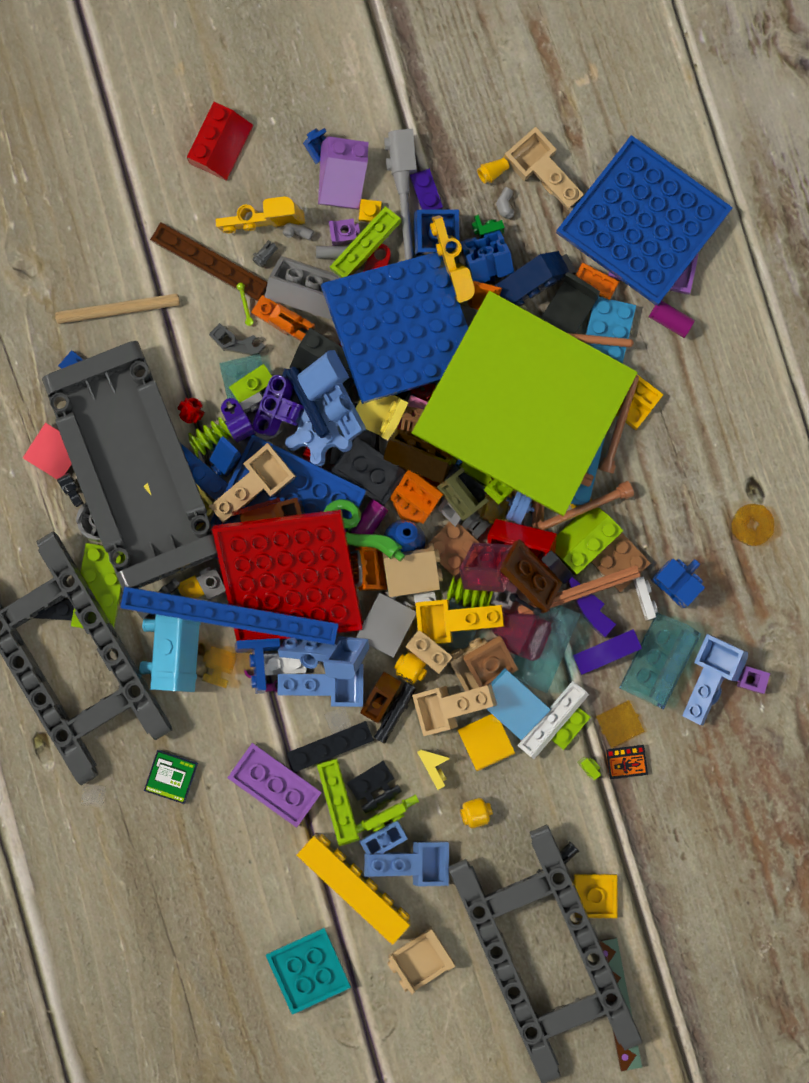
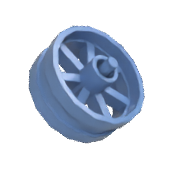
M518 491L512 498L507 497L506 501L510 502L509 506L511 507L506 519L512 520L516 524H521L525 513H529V511L534 512L535 508L531 507L532 504L530 502L532 499Z

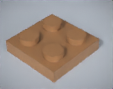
M449 521L424 549L429 548V544L433 543L434 550L438 549L440 562L438 563L452 576L455 575L456 577L484 546L460 524L455 527Z
M623 533L615 538L591 561L603 576L635 565L638 566L641 573L651 564ZM633 580L616 585L614 587L620 593Z
M500 636L463 656L479 687L489 685L504 668L511 673L518 671Z

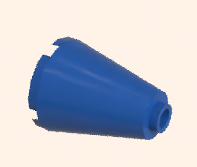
M396 521L384 533V536L392 538L402 546L401 552L420 550L425 547L424 532L419 525L412 521Z

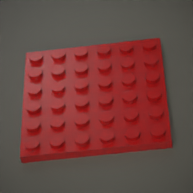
M342 510L213 526L212 531L228 604L338 623L337 633L363 630ZM234 628L236 641L290 638Z

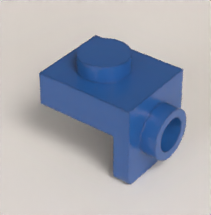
M317 128L307 134L308 138L303 142L315 164L320 163L321 142L326 139L324 136L327 132L325 128L320 131Z

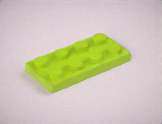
M86 543L80 573L113 628H115L122 590L110 562L108 552L105 551L102 545ZM119 555L116 558V564H122L126 556ZM74 608L71 627L83 628L74 613L76 612ZM91 612L88 619L91 623H95L97 616L94 612Z

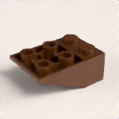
M296 497L239 515L241 522L302 515L305 514L301 497Z

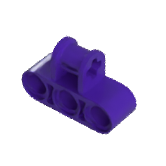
M275 375L269 380L253 422V428L256 432L271 437L278 432L282 421L295 426L298 425L296 421L304 407L290 401L294 387L288 378ZM284 382L283 388L279 391L280 383ZM276 401L275 409L271 410V405ZM268 421V427L264 430V424Z
M233 398L224 400L221 404V411L227 421L225 423L233 439L238 443L252 436V434H256L249 417L243 411L239 402ZM229 404L237 406L234 408L235 413L226 412L229 409Z

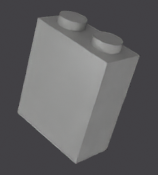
M385 591L384 595L379 593L362 625L363 630L359 631L356 638L368 639L369 646L394 658L416 617V611H414L415 606L405 601L401 604L395 601L396 596L389 597V593Z

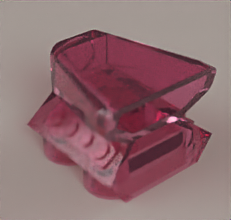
M518 610L513 614L503 613L504 627L492 628V632L497 637L500 636L510 653L531 661L539 659L552 630L550 622L534 614H519Z

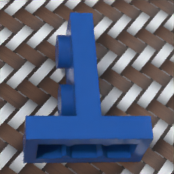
M279 638L240 640L235 643V653L252 652V654H249V665L254 669V675L251 676V688H255V694H264L266 691L263 651H278L280 647Z

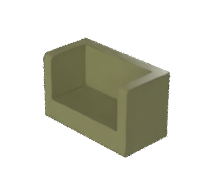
M462 467L437 486V488L464 521L485 505L488 500L485 498L478 503L458 477L465 471Z

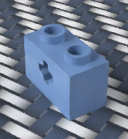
M397 820L361 839L360 844L366 854H383L406 841L408 837Z

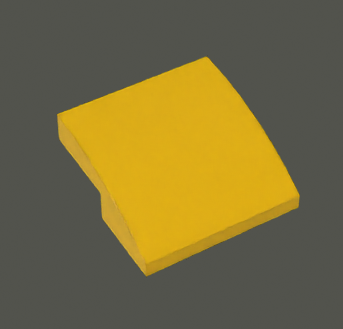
M639 375L625 422L634 430L638 429L664 395ZM621 406L616 414L617 417L619 416Z
M492 714L457 730L476 771L515 754L501 722Z

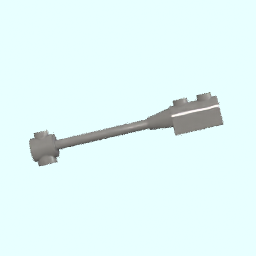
M413 129L390 131L388 138H384L385 151L389 150L390 158H386L387 171H391L398 195H400L405 260L413 258L408 202L409 176L416 173Z

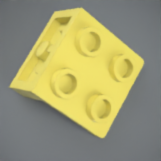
M395 395L364 404L359 399L356 410L367 430L388 440L396 430L408 402Z

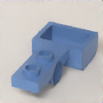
M329 350L299 373L298 381L310 401L325 398L327 402L325 406L326 415L332 421L338 423L346 440L350 441L364 432L366 427L342 384L349 376L336 351Z
M706 634L694 662L703 667L682 716L699 725H704L712 705L718 701L722 689L720 686L723 679L738 681L748 659V652L711 634Z
M338 636L335 645L288 638L284 639L278 649L279 657L300 659L301 664L309 669L316 668L318 663L322 661L327 677L351 679L356 674L369 651V641L363 638Z
M364 664L359 666L356 674L351 679L329 678L326 674H278L277 695L331 696V707H363Z
M413 841V853L365 854L364 876H413V885L449 886V842Z

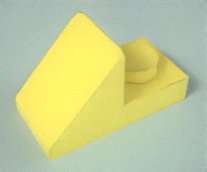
M425 750L417 751L437 790L444 787L443 781L447 779L441 768L437 770L435 767L450 758Z

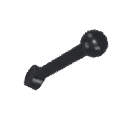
M517 593L510 594L512 602L517 601L533 611V614L536 616L541 614L540 608H535L518 598Z

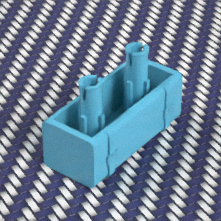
M157 614L155 619L143 620L142 628L144 632H154L152 662L142 661L139 666L141 674H151L150 690L195 692L199 626L201 622Z

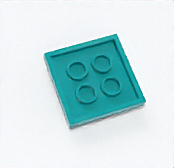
M325 927L265 955L292 1015L351 988Z

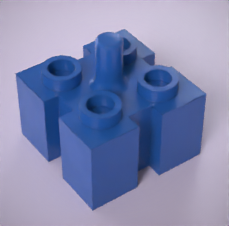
M500 230L485 234L484 238L478 240L474 237L460 242L465 266L470 270L472 281L494 283L496 281L495 275L505 277L508 274L514 273L511 253Z
M671 559L651 579L654 584L668 594L681 608L688 607L705 588L702 585L703 580L694 573L700 566V563L695 559L688 566L679 559Z

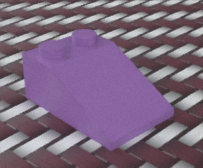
M330 136L321 142L318 204L359 209L368 163L369 142Z

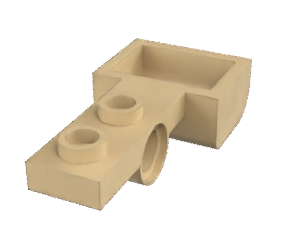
M534 127L504 154V158H506L510 167L522 180L525 181L534 173L540 179L546 191L554 195L569 210L584 194L551 159L556 154L557 149L537 127Z
M269 443L243 463L250 472L209 506L223 523L249 504L262 490H265L270 497H273L295 479L296 475Z
M492 684L449 696L447 686L412 695L423 736L458 727L456 716L497 705Z

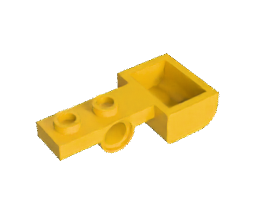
M285 196L265 199L263 201V213H259L251 205L245 204L238 208L237 216L216 219V227L226 234L235 233L238 229L253 231L256 230V227L273 225L274 227H282L287 223L305 224L304 211L293 200ZM252 212V217L249 220H245L246 214Z
M442 216L432 217L433 223L430 224L433 236L437 235L439 244H436L439 257H443L447 273L450 276L456 293V300L458 303L467 301L473 297L475 288L470 270L462 263L455 264L454 257L460 254L462 249L461 243L455 237L447 235ZM454 241L456 244L455 249L452 252H447L446 244Z
M447 599L415 602L418 631L424 633L436 644L453 643L452 632L504 627L502 605L450 610L449 600Z

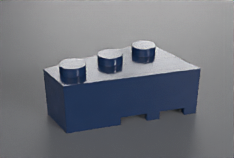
M559 251L543 253L495 286L502 288L500 297L521 307L525 304L524 300L537 296L541 293V290L555 284L570 270Z

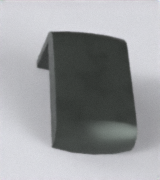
M567 272L564 282L540 319L566 333L576 334L597 301L600 291L577 276Z

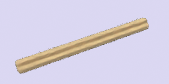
M170 294L59 311L55 313V318L58 324L178 306L180 305V299L178 294Z

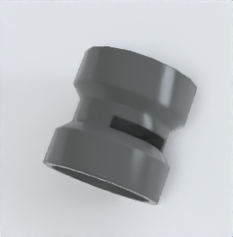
M477 511L462 524L466 530L472 532V536L476 539L491 525L487 520H483Z

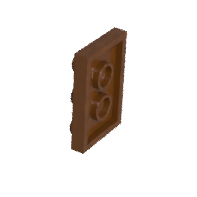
M520 539L513 543L499 569L536 607L541 609L542 613L549 611L562 582Z

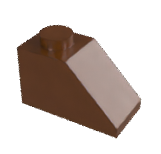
M383 672L360 714L379 723L402 682Z

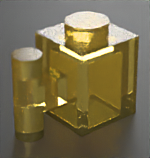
M211 646L210 650H206L203 661L206 662L205 667L212 668L214 671L212 675L204 673L202 681L227 688L229 680L223 679L221 676L223 672L232 674L238 654Z

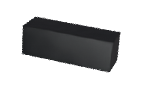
M551 550L541 559L563 584L574 576Z

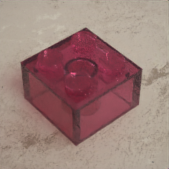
M473 543L459 568L464 589L504 592L510 580L499 569L512 545Z

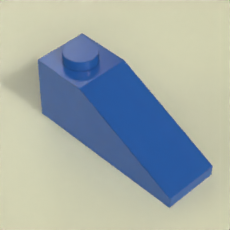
M222 436L209 459L213 464L211 468L219 476L223 473L227 477L237 467L242 455Z

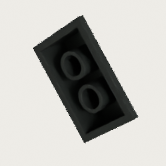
M309 328L299 344L289 368L296 367L301 373L327 351L335 350L349 376L342 383L348 393L355 382L343 348Z

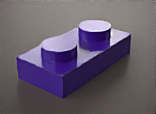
M430 168L411 174L410 179L421 210H442L443 206Z

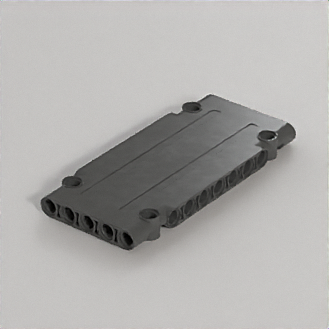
M131 341L45 375L42 378V382L50 400V406L55 413L58 430L105 551L108 552L122 591L124 586L141 588L218 557L212 526L206 514L207 510L139 342ZM139 370L146 371L142 377H136V373ZM66 401V405L63 408H57L59 402ZM147 483H148V486H149L151 495H150V494L148 493V491L143 487V486H144L145 484H147ZM199 523H206L205 530L201 532L196 531V526ZM119 555L126 556L122 564H116V558Z

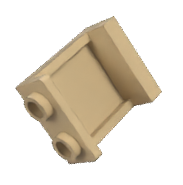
M430 543L427 549L402 552L406 556L401 562L395 557L390 559L383 553L389 597L440 590L439 582H442L443 578L441 569H437L436 565L437 562H440L438 549L434 550L433 543Z
M417 631L405 646L408 651L422 660L438 675L452 659L449 653L421 631Z
M476 638L469 642L468 647L464 649L458 648L450 653L452 659L449 663L465 691L479 688L466 665L463 656L486 644L487 640L485 638Z
M432 927L388 955L390 961L387 962L393 973L397 972L401 977L399 983L404 991L407 992L409 990L411 994H414L417 989L446 970L449 971L455 967L454 961Z

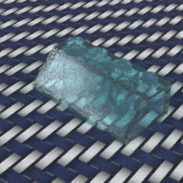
M560 605L549 609L545 613L541 612L539 616L533 614L514 657L518 671L512 674L523 684L547 693L581 614Z
M656 613V618L653 619L641 643L642 649L637 651L619 688L664 710L701 633L685 623Z

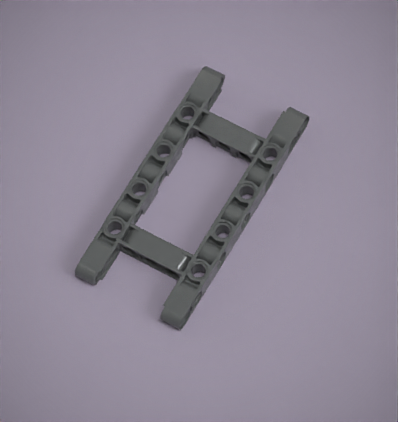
M52 531L37 540L36 543L39 547L38 552L54 578L3 608L0 602V621L3 624L0 630V654L78 784L83 785L97 777L98 771L95 767L97 764L81 737L130 707L146 733H149L154 740L172 731V726L61 539ZM70 575L75 579L72 587L67 584V578ZM65 598H69L76 610L74 613L86 633L91 635L98 648L96 650L108 670L113 672L120 684L116 692L102 698L98 703L84 709L80 714L71 719L16 629L39 615L37 612L42 609L46 610ZM91 612H94L97 616L95 623H91L88 619ZM113 648L116 649L119 653V656L116 660L112 659L110 656V652ZM19 656L24 659L23 667L17 664ZM134 685L138 686L141 690L138 697L132 693ZM40 693H43L46 696V702L44 704H42L38 699ZM62 729L68 733L67 740H63L60 736Z
M548 824L530 831L531 844L543 869L539 873L485 895L473 865L470 866L467 859L448 866L541 1083H548L561 1077L558 1068L559 1063L548 1038L605 1014L618 1043L622 1044L624 1050L643 1043ZM560 872L565 876V879L562 882H556L553 879V875ZM553 893L595 988V993L581 999L578 997L574 1002L562 1007L557 1006L555 1010L540 1016V1014L537 1015V1012L534 1013L529 1000L530 996L520 973H517L514 967L512 955L503 934L497 928L495 918ZM481 906L485 909V914L478 916L474 913L473 909ZM580 913L582 915L581 921H572L570 919L571 914ZM498 946L503 950V953L497 956L491 952V949ZM591 953H597L600 958L596 962H591L588 956ZM514 986L519 988L520 993L518 995H511L508 989ZM613 993L617 996V999L614 1002H609L605 999L606 995ZM534 1027L538 1032L535 1035H529L526 1029Z

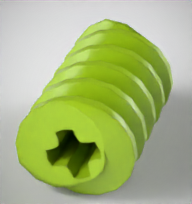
M219 417L218 425L214 421H211V428L203 425V433L198 428L196 429V436L190 432L188 433L189 442L198 458V451L203 455H206V447L213 451V444L217 445L222 436L229 441L228 436L232 437L225 423L227 421Z
M454 575L447 593V600L450 602L455 597V604L463 600L464 607L471 603V608H475L477 605L485 607L489 605L494 589L492 588L487 593V586H483L479 590V583H475L471 587V581L467 580L463 584L462 577L455 582Z

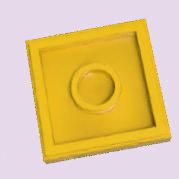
M574 874V885L588 917L618 918L617 874ZM574 913V918H582V915Z

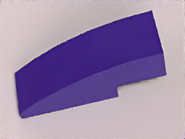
M573 577L568 580L569 588L581 585ZM593 594L574 600L586 621L602 638H605L616 625L600 611L605 604Z
M634 629L579 652L573 655L582 675L641 650L642 647Z

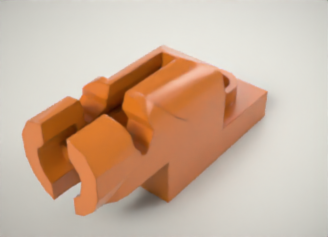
M264 295L260 297L251 312L254 316L282 333L289 334L300 341L306 335L299 330L300 328L308 331L309 328L314 330L315 324L280 303L277 304L265 298Z

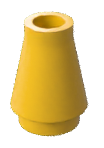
M503 157L499 160L481 164L480 168L477 169L478 176L484 184L487 182L492 183L505 170L509 169V163Z

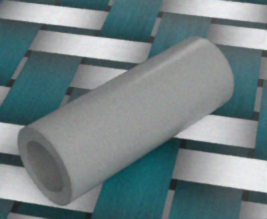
M316 246V258L337 259L348 246Z

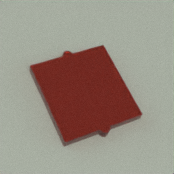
M280 497L233 511L232 515L235 516L280 502Z

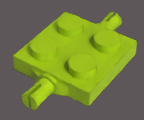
M416 794L405 800L403 799L402 802L365 821L362 820L356 825L358 833L370 829L375 832L385 827L384 822L390 819L395 822L403 818L404 812L409 807L419 803Z

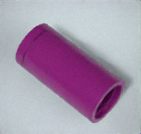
M663 301L658 306L655 305L648 316L683 338L686 337L695 322L691 317Z
M371 499L362 512L358 525L351 528L349 533L374 534L389 510Z

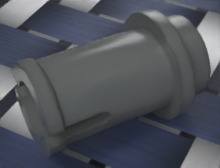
M267 240L258 253L253 254V262L259 267L266 266L267 260L278 250V247L274 243L271 244L270 240Z

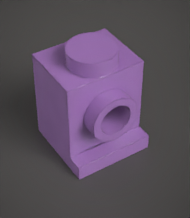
M354 218L334 222L329 221L332 246L351 244L356 236L360 234L359 223L354 224ZM348 228L349 231L347 233H342L341 229Z
M744 666L738 681H736L738 682L737 687L765 694L770 673ZM749 675L753 677L751 684L746 680Z

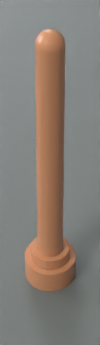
M568 333L580 341L589 344L632 347L634 344L632 339Z
M636 375L623 400L606 457L599 462V470L614 474L616 468L614 457L639 380L638 375Z
M629 481L620 483L615 491L566 511L564 516L559 514L539 524V528L546 530L615 499L624 498L626 500L634 496L633 488Z

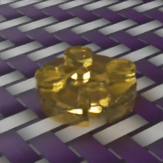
M747 504L736 511L731 521V530L734 537L747 546L761 545L768 541L774 533L773 516L763 505ZM750 519L758 523L756 531H753L752 528L748 529L747 525L750 523Z

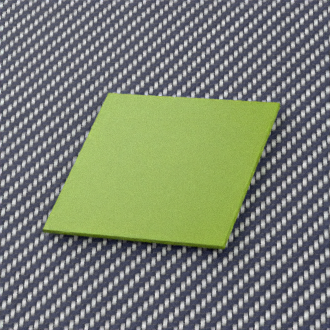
M489 291L416 423L412 434L564 516L638 372Z

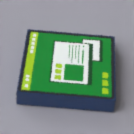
M157 750L144 791L185 804L198 763Z

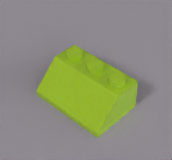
M597 507L578 515L557 535L555 555L576 576L617 538L623 530L607 513Z

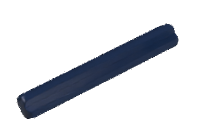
M291 367L287 370L286 374L317 435L320 438H325L329 435L330 431L315 402L307 398L298 381L299 370L296 367Z

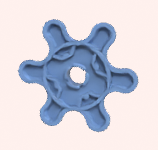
M324 397L321 400H314L330 431L329 435L325 438H320L315 432L305 409H302L296 421L298 423L297 431L285 440L286 448L290 451H296L303 446L308 447L311 452L310 463L318 467L324 465L326 460L325 454L329 448L336 447L342 452H348L353 446L352 440H346L338 423L332 421L326 415L325 406L327 402Z

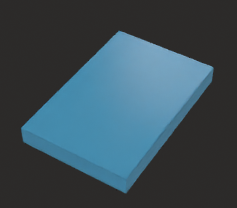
M506 668L490 683L492 684L497 705L486 709L520 740L551 710Z

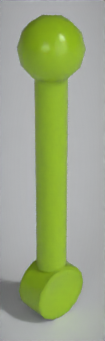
M238 283L237 289L240 291L246 314L245 324L251 326L254 320L250 317L244 293L245 285Z

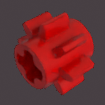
M193 397L185 398L177 407L181 411L179 413L181 420L186 423H197L205 414L201 410L203 407L201 401Z

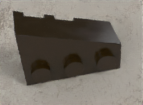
M396 429L388 439L383 460L425 476L432 481L443 483L458 459L415 436L411 431Z

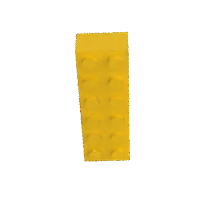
M315 833L296 856L393 945L409 928L410 915L402 907L397 909L393 905L394 900L387 893L384 892L382 895L377 890L378 885L371 878L366 880L361 875L363 871L356 864L352 863L350 865L345 860L347 856L338 848L334 850L329 845L331 841L322 833L320 836Z

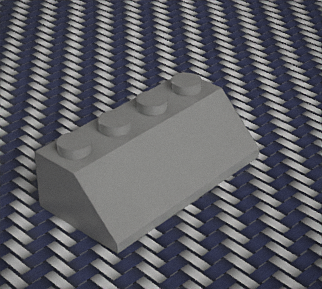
M280 256L269 276L265 298L289 305L294 309L309 312L315 316L332 320L321 284L339 279L340 277L334 273Z

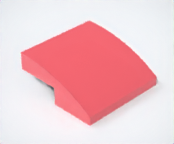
M44 423L22 458L55 479H58L66 474L71 466V461L60 432L49 424Z

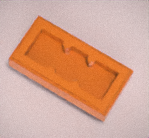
M583 262L575 275L599 290V296L608 300L611 299L619 284V281Z

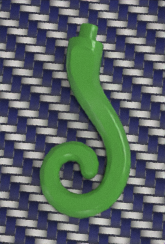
M346 499L335 500L329 503L324 512L334 510H348L351 512L352 517L350 519L343 517L346 529L356 527L361 519V512L358 506ZM346 532L348 545L376 548L388 558L393 559L395 557L400 562L406 556L400 551L402 546L390 537L379 534H352Z

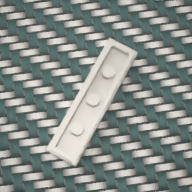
M572 681L552 704L551 710L517 746L532 759H535L589 694Z

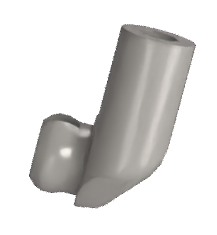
M504 187L496 202V206L502 217L510 219L514 216V210L509 203L513 191Z
M294 223L285 224V229L283 230V235L288 238L296 234L309 241L314 233L313 230Z

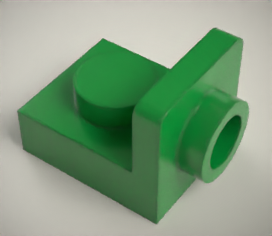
M479 214L474 216V222L471 223L474 235L478 234L479 239L484 238L485 234L498 230L503 234L505 229L503 221H497L496 219L489 220L482 226Z

